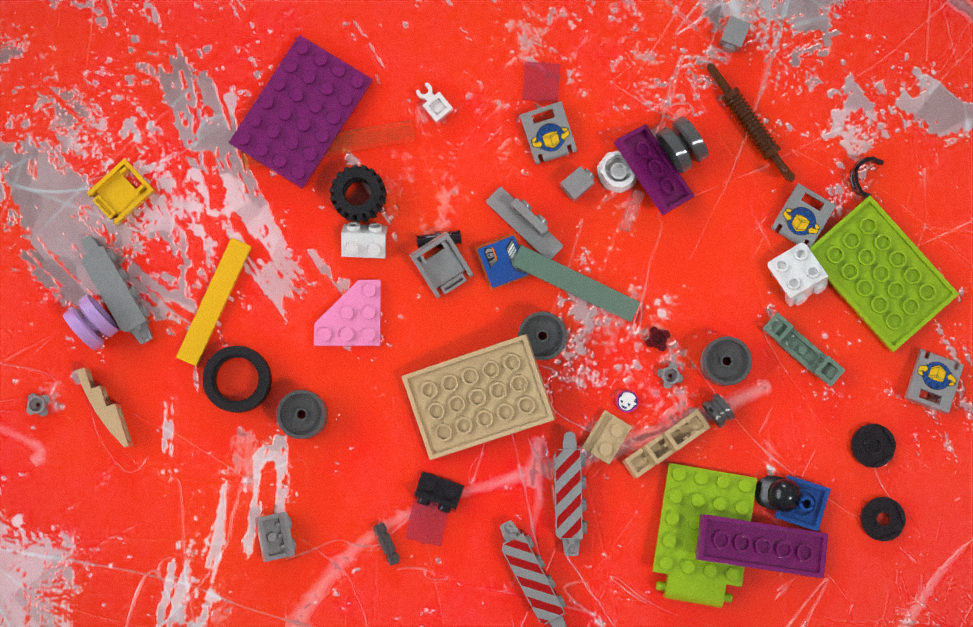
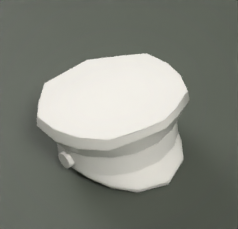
M619 151L608 152L597 166L599 180L607 190L622 193L633 187L637 181V177Z

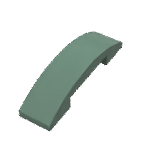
M776 312L762 329L798 363L831 387L845 372V369L829 355L826 356L794 329L790 322Z

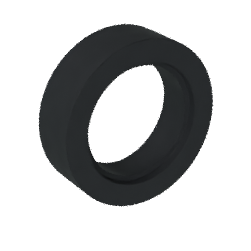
M229 346L217 351L208 360L203 372V387L207 397L215 406L228 412L243 413L255 409L267 398L272 385V374L267 361L258 352L243 346ZM233 358L249 360L258 372V385L255 392L242 401L227 399L221 394L217 386V374L220 367L226 361Z

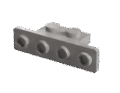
M499 187L486 200V203L541 255L552 259L563 248V245L548 231L549 228L546 226L548 222L540 214L534 215L530 211L532 207L524 199L521 201L518 198L514 199L502 187Z

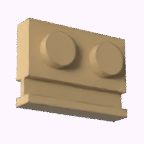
M604 410L581 448L609 465L632 426Z

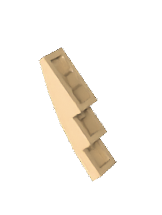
M84 367L76 370L87 398L106 428L124 447L134 446L121 405H111L105 386L96 387L90 368Z
M697 409L622 462L635 480L708 430L710 426Z

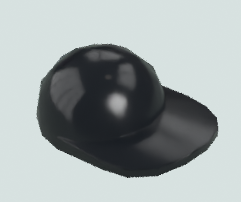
M767 476L757 482L755 498L761 506L767 509L788 512L798 505L800 489L796 482L791 479Z

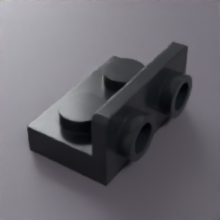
M422 471L413 498H416V502L424 506L433 504L438 506L439 511L450 514L451 511L456 512L464 486Z

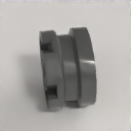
M717 393L712 396L710 401L706 400L702 403L707 414L719 428L724 427L726 421H732L735 418L730 407Z

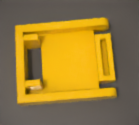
M124 158L87 192V195L91 198L98 193L92 201L110 220L118 215L113 221L118 226L156 191ZM130 171L143 184L137 189L125 178Z

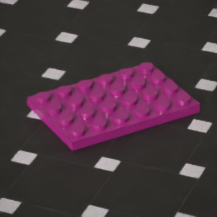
M299 35L228 143L294 185L304 189L369 89L373 79Z

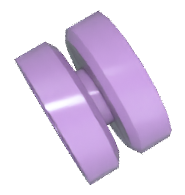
M85 294L78 300L80 310L70 307L63 313V318L74 333L91 349L96 351L104 344L103 335L112 337L120 329L109 313L93 297Z

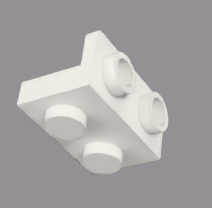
M358 222L344 224L341 232V257L385 259L387 226H382L379 223L360 225Z

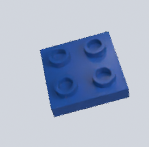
M786 475V478L795 481L799 486L800 500L793 510L788 512L776 511L774 518L818 531L831 489Z

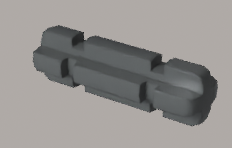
M382 522L375 525L373 530L379 536L378 541L384 554L388 556L386 559L389 565L392 566L399 563L400 557L395 552L396 548L389 533L387 534L385 524Z

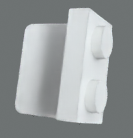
M805 243L794 246L768 262V269L784 290L785 301L789 307L794 304L798 306L804 303L811 294H819L826 289L828 275Z

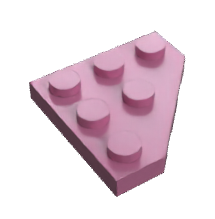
M358 280L314 323V346H381V280Z

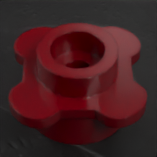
M653 326L649 329L650 335L645 344L649 348L655 347L659 351H664L667 348L666 342L670 338V332L668 330H659Z

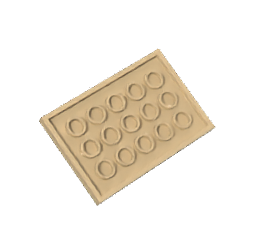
M527 334L401 376L430 460L556 419Z

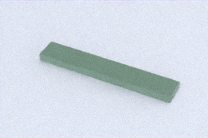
M522 245L511 265L628 322L632 321L640 304L639 301Z

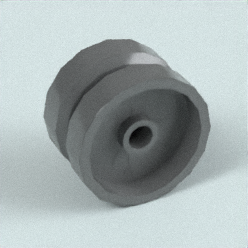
M684 116L672 123V129L665 127L656 133L657 141L678 172L682 174L692 168V160L700 163L709 156L702 137L693 124Z
M543 311L532 313L523 320L519 327L518 337L524 334L528 335L535 359L537 360L553 359L561 354L567 345L568 332L566 325L559 317L552 313ZM540 332H545L547 334V338L545 340L539 339Z
M730 336L719 337L708 343L702 350L699 360L700 370L705 379L714 385L722 387L735 385L744 380L751 370V352L747 345L738 338ZM727 357V362H730V364L724 365L723 358Z
M295 390L288 393L280 401L277 408V421L286 435L295 439H310L319 435L325 429L328 422V408L325 401L319 395L307 390ZM301 410L305 411L306 416L303 419L299 418V416L301 415Z

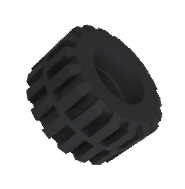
M357 164L352 165L353 167L351 168L347 166L343 168V172L339 171L336 174V179H333L331 182V202L337 212L346 220L358 223L360 221L368 222V219L376 218V214L378 212L381 213L383 205L386 204L387 193L385 185L379 174L372 168L369 169L365 165L358 167ZM363 182L371 189L369 200L363 205H351L346 199L347 189L354 183Z

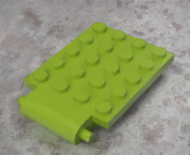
M673 463L668 464L652 568L653 572L666 574L665 582L657 581L656 590L664 591L663 598L722 608L724 602H732L733 594L725 593L726 584L742 587L745 567L695 560L700 514L751 521L757 478Z

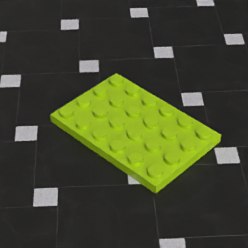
M871 195L809 248L827 273L828 282L891 353L896 351L959 295Z

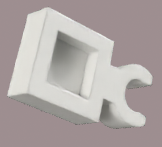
M426 82L425 87L428 89V93L421 94L419 90H416V94L419 99L426 100V103L422 106L437 124L453 111V108L440 92L434 95L432 86Z

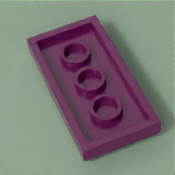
M646 124L613 142L662 216L694 197V194Z

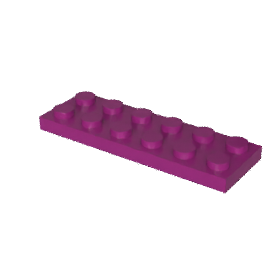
M700 514L695 560L824 578L828 533Z

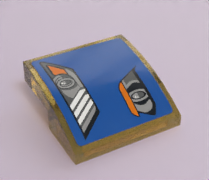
M516 232L474 247L491 291L532 276L511 266L521 246Z

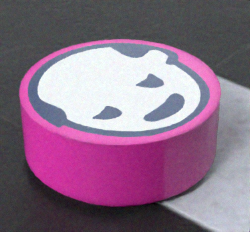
M622 391L616 398V405L622 412H632L638 406V397L632 391Z

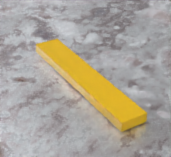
M231 237L176 358L198 366L252 246Z

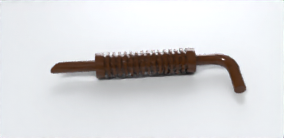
M712 63L708 64V72L725 94L721 98L724 104L727 103V107H730L729 111L732 110L731 113L735 114L734 118L737 117V122L740 121L739 125L742 124V129L745 128L744 132H748L747 136L750 135L749 139H753L752 143L755 142L754 146H758L757 150L760 149L759 153H763L762 157L766 161L771 158L785 180L793 182L795 174L777 153L781 150V147L775 144L776 140L773 141L774 138L770 137L771 133L768 134V129L765 130L766 126H762L764 125L763 122L760 123L761 119H757L758 115L755 116L756 112H752L753 108L750 109L751 106L747 105L748 101L745 102L746 99L742 98L743 94L740 95L741 92L738 87L731 89L716 66Z

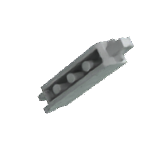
M90 235L84 236L81 243L87 254L83 256L82 264L121 331L132 333L141 345L154 339L149 327L151 321L148 317L151 314L144 304L141 305L137 298L140 295L133 285L130 287L126 279L129 276L124 268H119L117 265V255L112 248L108 249L103 245L101 246L96 238Z

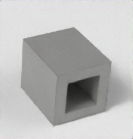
M730 15L718 45L722 46V49L727 52L739 53L751 23Z
M579 166L560 183V188L573 202H576L594 186L595 182L593 179L595 177L587 168L583 169Z

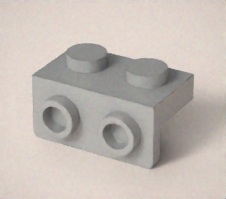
M287 512L255 518L263 562L295 556L296 542L291 536L292 521Z

